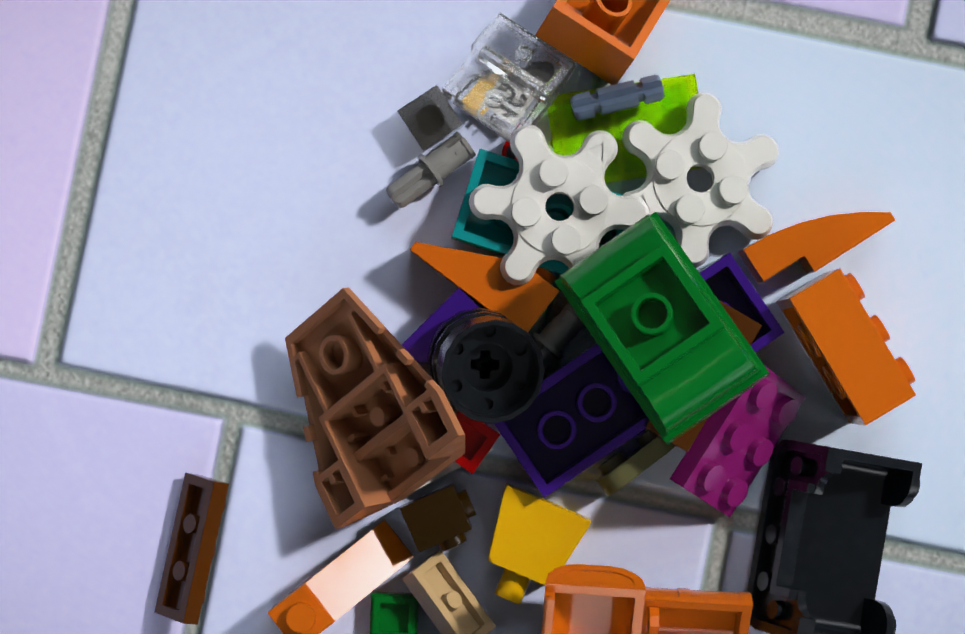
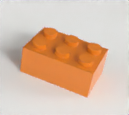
M839 268L823 273L776 301L848 423L866 426L916 396L910 385L915 382V377L902 357L894 359L885 342L890 340V336L881 320L876 315L869 317L860 300L865 298V295L856 278L851 273L844 275Z

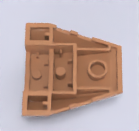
M342 288L285 337L296 396L304 397L309 426L303 427L306 442L313 441L319 470L312 472L315 487L335 529L348 526L405 499L465 454V433L444 391L350 288Z

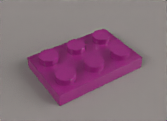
M767 368L770 373L768 377L708 417L691 448L685 453L670 477V480L728 517H731L736 507L746 498L748 488L761 467L771 458L776 443L787 426L796 418L799 407L805 399L804 395L769 368Z

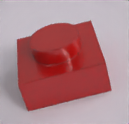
M458 411L456 417L465 433V454L454 462L473 474L501 434L484 422L471 420Z

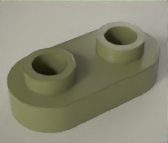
M646 429L636 438L640 444L639 447L626 457L620 450L598 467L603 475L596 482L605 494L610 496L676 446L672 443L667 445L662 437Z

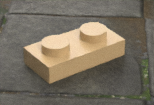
M440 550L429 556L402 578L441 634H488L496 627L447 557Z

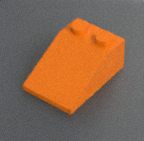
M556 0L535 36L609 84L615 85L636 58L670 0Z

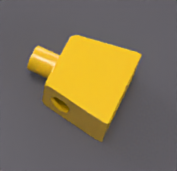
M506 483L488 554L489 562L505 568L494 594L513 603L521 604L531 580L545 585L548 573L566 564L588 530L591 520L586 516Z

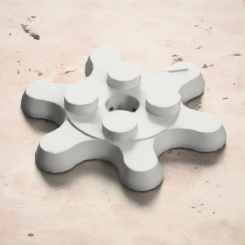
M699 92L688 101L686 124L678 133L663 134L656 130L651 123L637 120L631 122L622 134L624 147L629 153L643 161L647 173L645 182L640 188L626 192L622 196L633 195L640 197L648 206L650 215L657 212L661 219L668 221L674 228L676 241L695 268L703 265L708 259L709 238L718 227H734L744 237L751 240H759L770 233L773 227L772 215L766 207L752 199L749 193V182L756 172L771 167L779 157L778 144L769 135H754L743 142H733L727 139L720 129L721 103L716 96L708 92ZM691 167H702L708 173H711V185L707 191L696 192L690 188L687 183V173Z
M534 125L520 126L514 130L510 139L511 151L519 163V173L516 179L505 186L482 184L472 191L469 198L470 209L476 217L483 220H501L511 228L514 236L513 245L502 258L500 271L503 278L513 285L528 283L533 278L537 268L548 260L561 261L570 269L599 249L601 238L607 232L614 229L626 230L649 214L648 206L640 197L633 195L619 196L612 193L606 186L604 179L605 170L615 159L618 152L615 138L606 131L590 133L584 139L582 146L577 152L562 156L550 150L545 136L539 128ZM563 194L569 197L573 204V212L568 219L556 221L547 214L545 205L550 196Z

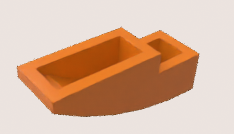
M855 212L829 215L801 222L772 233L738 251V254L757 283L766 281L797 260H799L806 273L810 274L894 222L895 218L891 212Z

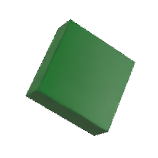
M372 591L370 634H418L419 602L413 594Z

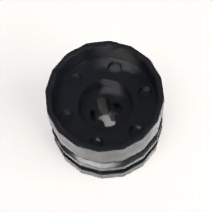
M484 308L459 311L445 320L432 337L427 356L430 377L444 391L453 407L471 420L491 424L512 420L527 410L540 393L545 373L542 352L533 337L498 311ZM481 351H483L490 359L489 361L482 362L480 370H478L471 364V361L479 359Z

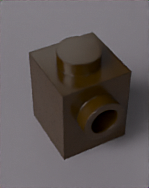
M454 483L414 499L400 507L418 552L437 544L440 551L443 552L467 541L464 533L472 530L469 518L477 515L467 490L464 489L457 492Z

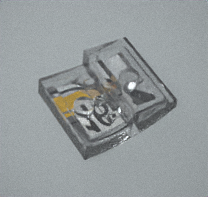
M500 12L471 44V55L442 87V97L510 143L511 135L518 127L523 125L536 126L566 84L576 67V63Z

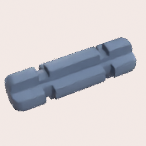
M651 75L640 78L639 83H634L631 80L596 89L594 94H590L589 91L575 94L571 97L570 104L574 118L581 121L593 118L595 113L598 112L601 115L637 107L639 102L642 101L645 104L661 101L664 98V88L659 75Z

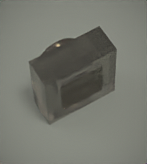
M437 85L397 110L423 152L463 127L462 122Z

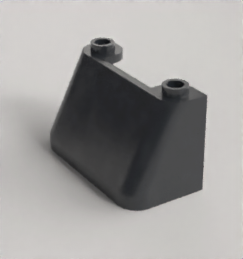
M788 439L777 443L769 460L747 592L751 593L753 601L750 626L769 634H895L896 619L892 609L885 602L876 600L875 597L891 506L906 507L917 496L920 489L922 463Z

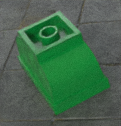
M657 212L651 215L648 214L562 273L560 278L555 281L667 445L770 375L767 368Z

